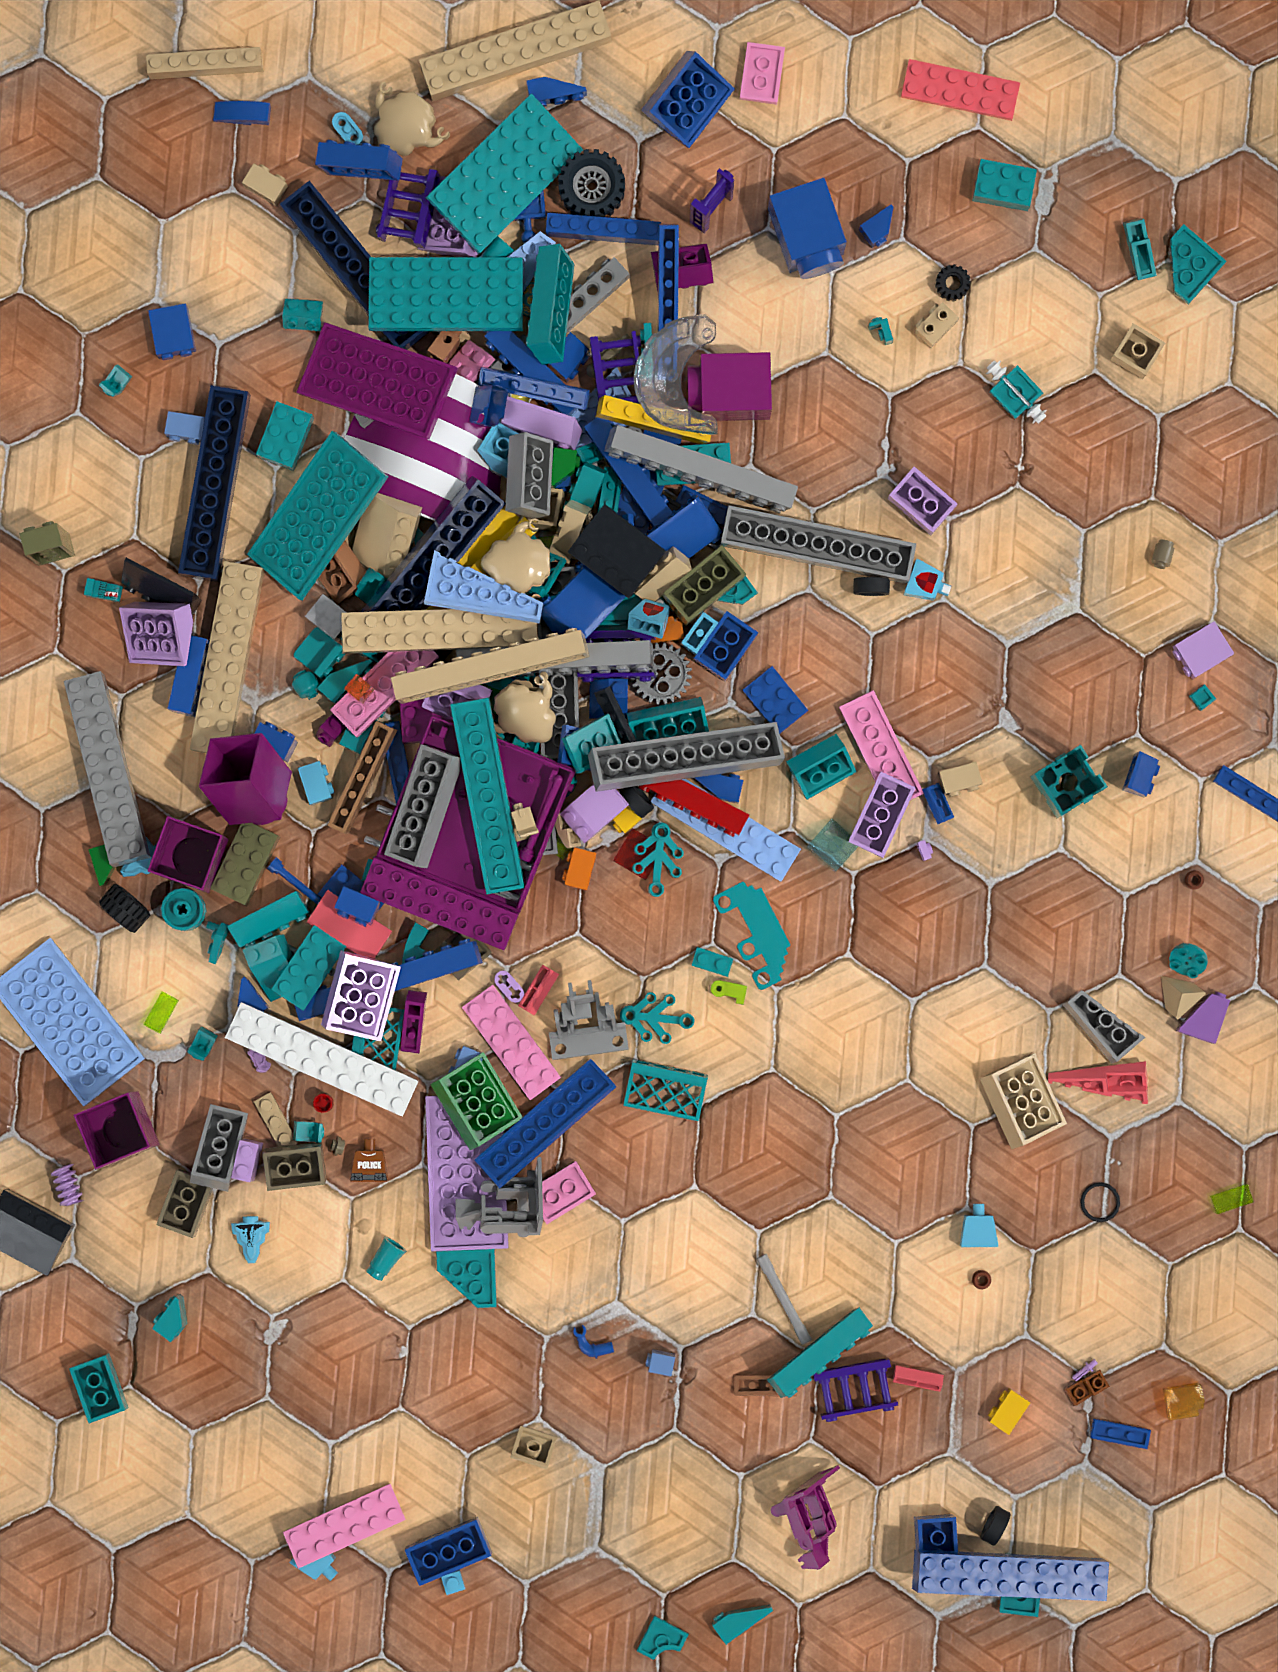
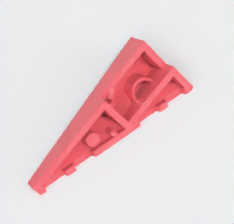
M1146 1061L1048 1073V1083L1050 1084L1054 1081L1063 1083L1068 1088H1071L1072 1085L1081 1087L1082 1091L1110 1097L1114 1094L1123 1096L1128 1101L1132 1098L1141 1100L1142 1104H1148Z

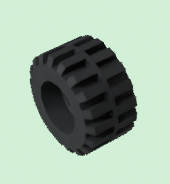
M113 884L99 900L100 906L114 920L133 933H136L151 916L148 909L117 884Z

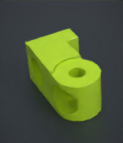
M717 980L711 985V992L714 996L737 998L736 1004L744 1005L747 986Z

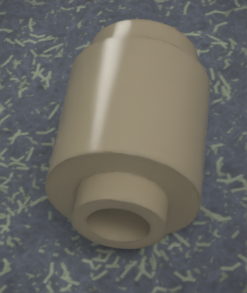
M1164 539L1159 540L1155 546L1151 561L1154 563V567L1159 569L1170 567L1175 549L1173 542Z

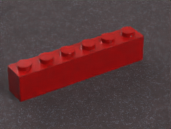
M682 779L640 785L638 789L649 793V791L656 794L655 797L663 802H666V800L673 802L672 806L681 811L684 808L690 811L689 815L698 820L701 817L708 820L706 824L716 829L720 826L725 829L724 833L731 837L740 835L750 815Z

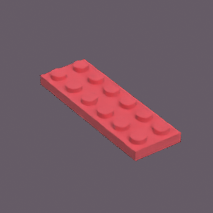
M909 59L901 98L1012 121L1020 82Z

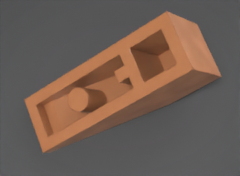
M772 1375L734 1376L735 1396L779 1397L767 1380Z

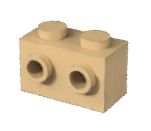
M943 302L939 306L936 304L929 311L931 315L926 320L922 318L915 325L917 327L915 334L930 348L959 320V317Z

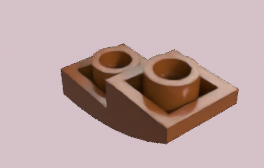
M1097 1370L1068 1386L1064 1391L1072 1405L1077 1406L1110 1386L1101 1370Z

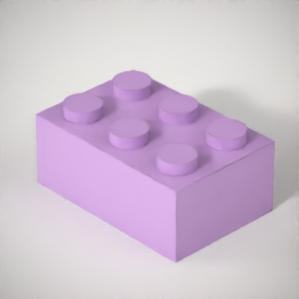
M915 467L910 470L888 496V499L930 536L957 506V503Z

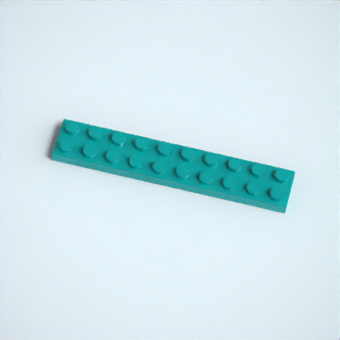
M487 697L450 704L486 894L525 888L490 699Z

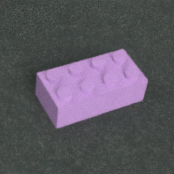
M880 772L848 842L884 858L916 787Z

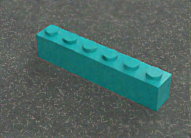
M860 1307L853 1309L767 1379L780 1398L792 1397L798 1392L796 1388L801 1384L805 1386L812 1381V1375L823 1372L827 1368L825 1365L831 1361L833 1363L841 1357L840 1353L844 1349L848 1351L856 1345L855 1340L859 1337L860 1339L866 1337L870 1333L869 1329L873 1327L872 1323Z

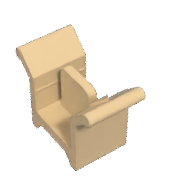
M522 803L513 805L514 811L511 812L516 841L528 839L530 835L539 833L530 806L523 808Z

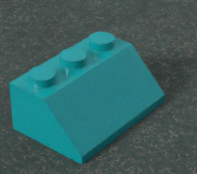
M837 734L786 761L807 800L857 772L845 745Z

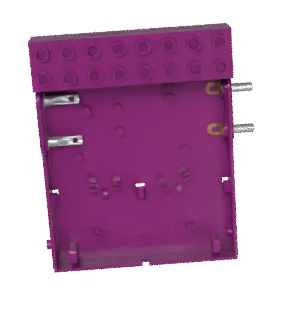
M432 712L394 810L382 805H378L376 811L389 815L391 818L382 841L366 836L364 839L365 843L376 846L379 849L377 856L372 861L360 893L478 941L505 950L567 792H572L574 785L571 782L576 771L574 767L559 764L554 759L497 737L511 812L514 811L513 805L522 803L523 808L530 806L536 823L555 777L560 775L563 778L534 845L535 855L532 862L520 859L525 888L486 894L462 766L428 868L415 867L384 855L421 744L460 757L453 720ZM529 838L517 842L518 852L523 846H526Z

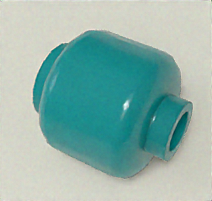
M303 670L294 675L292 687L300 698H308L310 700L318 695L317 687L320 683L313 672Z

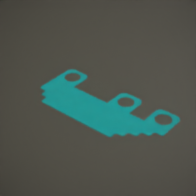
M741 882L714 896L713 902L722 914L738 907L752 934L751 937L737 945L742 958L748 961L762 954L767 963V966L755 971L752 975L758 989L764 990L781 981L780 973L784 971L782 965L786 963L784 956L788 954L786 948L790 947L791 944L762 888L755 890L753 885L747 887L745 882ZM727 896L730 898L731 904L728 908L719 906L718 900L720 897ZM751 943L754 945L755 951L752 955L744 954L742 950L744 944ZM762 972H766L770 976V981L765 985L758 982V975Z

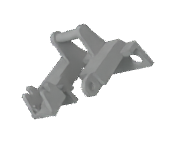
M588 980L589 990H586V994L576 996V991L573 992L572 983H568L569 996H566L567 1003L561 1004L562 1012L554 1009L557 1031L549 1032L552 1060L629 1050L625 1022L616 1023L613 1004L609 1005V1002H605V1006H600L599 993L595 992L593 995L591 980ZM596 1002L599 1026L575 1029L574 1025H578L577 1020L592 1018L590 1003ZM616 1036H620L624 1040L623 1044L619 1047L614 1046L612 1043L613 1038ZM558 1044L566 1046L564 1054L556 1053L555 1048Z
M541 1157L537 1158L535 1170H527V1177H513L500 1189L492 1180L481 1183L482 1191L496 1192V1200L517 1199V1211H502V1208L486 1207L485 1195H481L480 1203H475V1200L472 1199L455 1200L456 1220L460 1229L466 1226L470 1230L476 1221H480V1229L486 1234L518 1233L520 1237L540 1235L543 1223Z

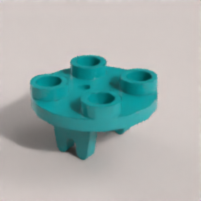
M1182 943L1171 950L1169 966L1179 974L1189 978H1197L1206 969L1208 958L1203 949L1197 945Z

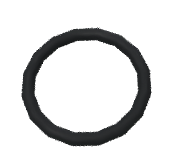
M1103 1182L1093 1183L1082 1193L1080 1200L1081 1209L1090 1220L1106 1222L1114 1218L1118 1213L1120 1196L1110 1184ZM1094 1187H1106L1116 1197L1115 1210L1105 1218L1093 1217L1085 1208L1084 1200L1086 1194Z

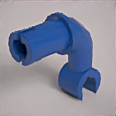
M582 1325V1335L578 1334L574 1327L573 1333L577 1337L579 1349L583 1354L598 1359V1356L614 1353L612 1341L597 1345L594 1343L589 1344L585 1337V1326Z

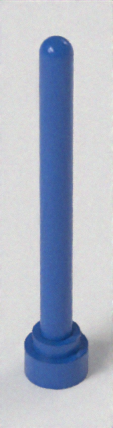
M276 857L267 870L272 874L279 873L318 905L322 898L283 868L282 861Z

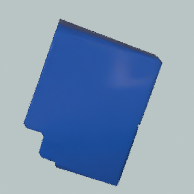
M497 385L477 386L469 422L484 427L498 425L500 419L504 418L508 390ZM484 413V420L481 423H477L479 415Z

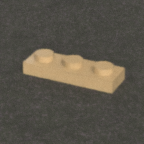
M271 1092L254 1101L278 1147L299 1143L293 1140V1131Z

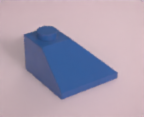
M598 679L590 682L589 719H597L604 715L600 705L597 703L594 692L609 686L627 719L628 679Z

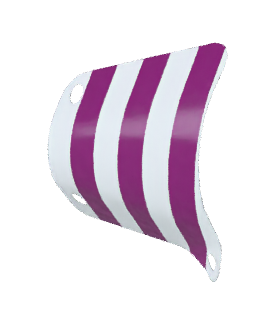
M455 375L430 440L377 421H373L363 428L354 415L344 439L389 476L378 493L423 507L421 516L434 521L471 476L481 481L500 498L501 474L493 471L478 452V448L492 427H484L469 422L475 389L479 385L462 376ZM484 413L479 415L477 423H481L484 420Z

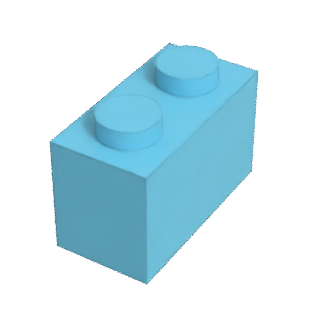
M703 612L681 642V646L696 656L719 622Z
M318 761L298 768L309 805L312 806L333 799L332 794L335 792L332 783L327 781L326 776L329 773L325 764L322 765Z

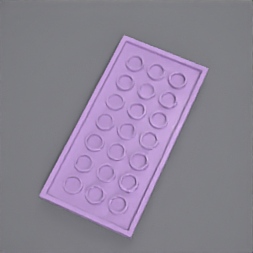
M425 1096L431 1251L509 1248L508 1233H483L480 1229V1221H476L470 1230L466 1226L460 1229L456 1220L455 1210L456 1199L475 1200V1203H480L481 1195H485L486 1207L502 1208V1211H507V1199L496 1200V1192H484L481 1190V1183L491 1179L474 1160L504 1134V1131L481 1146L469 1150L437 1096Z

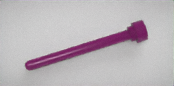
M560 775L555 777L535 823L539 833L530 835L526 846H523L519 851V857L524 861L532 862L535 855L534 845L563 780Z

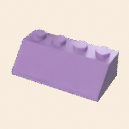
M507 396L504 418L501 419V424L517 433L526 432L553 440V445H556L557 448L576 449L582 429L575 417Z

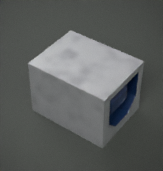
M322 594L305 617L337 642L342 636L341 613L347 612Z

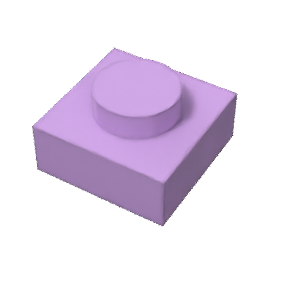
M925 840L916 843L922 860L931 859L933 850L930 843H926Z

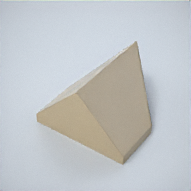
M1161 976L1165 1009L1177 1020L1206 995L1202 989L1192 982Z

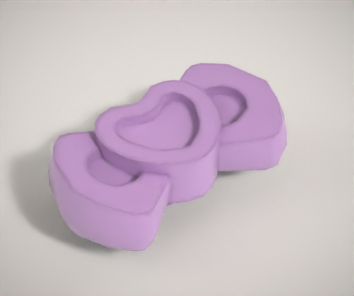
M249 1049L248 1055L253 1061L256 1071L259 1073L267 1072L271 1063L266 1061L264 1055Z

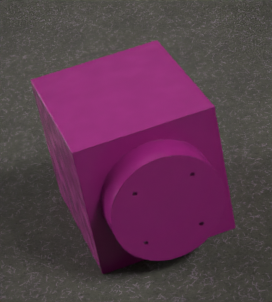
M770 352L701 354L700 365H687L688 411H701L702 421L770 420L772 412Z
M262 733L210 738L198 787L229 825L245 823L265 825L281 820L282 813L288 802L287 791L292 771Z
M167 816L148 872L210 893V888L214 882L229 839L221 834Z
M139 1091L125 1093L74 1114L95 1170L108 1167L160 1145Z

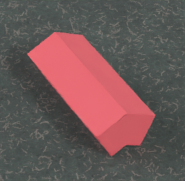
M542 965L518 1006L535 1016L559 974Z
M895 1365L893 1382L940 1392L944 1375Z

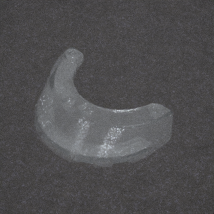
M705 314L673 320L665 324L664 328L654 333L644 344L645 348L641 356H638L635 365L634 388L637 399L646 414L657 423L672 429L714 435L718 434L717 420L711 415H705L693 410L686 402L681 389L683 369L689 358L698 349L711 343L716 337V323Z

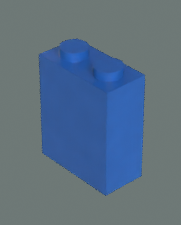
M186 303L148 310L155 351L159 359L170 360L176 355L187 357L192 355V352H196L189 309Z

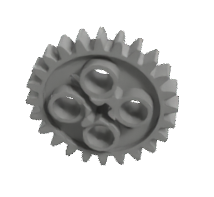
M656 643L655 649H653L654 668H649V671L654 672L657 678V671L661 672L669 660L672 663L665 670L664 675L666 677H660L653 688L650 685L656 678H652L650 682H640L639 678H630L631 680H636V683L632 686L639 687L636 693H644L643 700L648 696L650 697L649 703L655 699L657 705H659L660 700H663L666 705L667 699L674 703L675 696L681 699L680 691L683 693L687 692L684 686H690L686 679H692V676L687 674L692 671V668H686L690 661H683L686 654L680 656V649L673 651V645L667 649L666 643L663 644L662 648H659L658 643ZM662 656L665 662L660 666L656 665L654 658ZM671 668H678L680 674L677 677L671 676L669 674ZM630 669L632 673H641L637 669ZM660 683H667L669 689L666 692H660L658 690Z

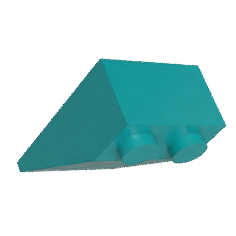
M284 934L274 936L243 949L250 970L270 1002L281 998L271 988L293 957Z

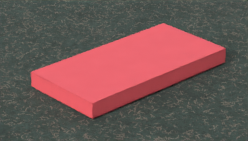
M327 890L307 920V923L311 926H317L344 944L347 949L355 954L375 959L392 931L376 920H373L372 925L367 924L364 927L355 923V918L349 916L348 919L339 916L334 908L338 896Z

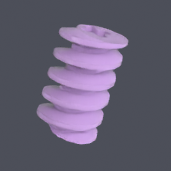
M74 1164L57 1168L51 1173V1176H57L53 1183L60 1184L55 1190L62 1191L57 1195L58 1198L64 1199L59 1203L60 1206H69L84 1201L78 1200L82 1195V1192H76L80 1185L73 1184L78 1178L71 1177L76 1171L69 1170Z

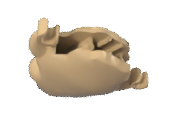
M386 82L380 84V90L375 100L380 120L374 126L378 147L379 144L389 145L398 155L407 156L412 153L415 147H436L443 140H447L450 137V132L441 136V133L444 131L443 127L437 130V137H432L431 127L436 122L433 114L434 109L422 97L413 91L409 93L400 92L395 99L385 101L384 96L392 93V87H389L387 91H383Z
M534 518L518 524L506 541L496 540L492 543L490 550L481 560L482 569L491 578L495 579V582L501 585L505 584L518 593L525 594L531 587L541 586L550 575V550L544 546L541 540H532L524 533L528 528L532 532H537L539 528H533L531 524L538 523V519ZM534 594L531 597L540 598L541 596L539 594Z
M541 672L540 677L536 676L534 678V682L537 685H543V689L534 687L530 681L516 679L495 696L494 711L499 716L498 723L494 722L497 733L515 734L521 742L544 743L551 739L556 715L550 708L553 690L546 672Z

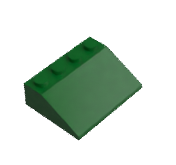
M484 1052L430 1084L469 1150L481 1146L523 1118Z

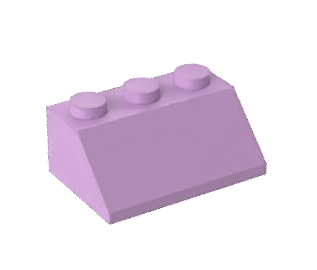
M476 685L425 698L422 707L453 720L450 704L490 697L492 690L482 685Z

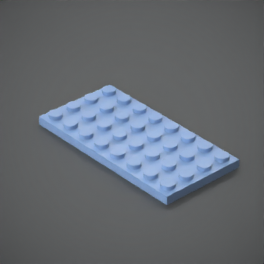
M49 938L0 977V1000L83 1107L145 1059L52 938Z

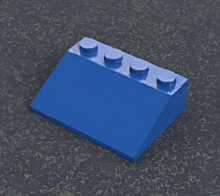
M686 51L641 111L680 143L690 148L735 88L696 51Z

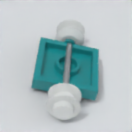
M994 360L987 367L988 372L986 374L991 373L993 375L992 380L999 379L1000 382L989 393L1014 419L1027 409L1029 411L1026 417L1031 416L1034 419L1032 423L1037 422L1039 424L1046 417L1044 413L1047 411L1040 409L1041 404L1033 406V403L1043 395L1041 389L1018 365L1009 374L1004 375L1007 367L1001 368V361L996 362Z

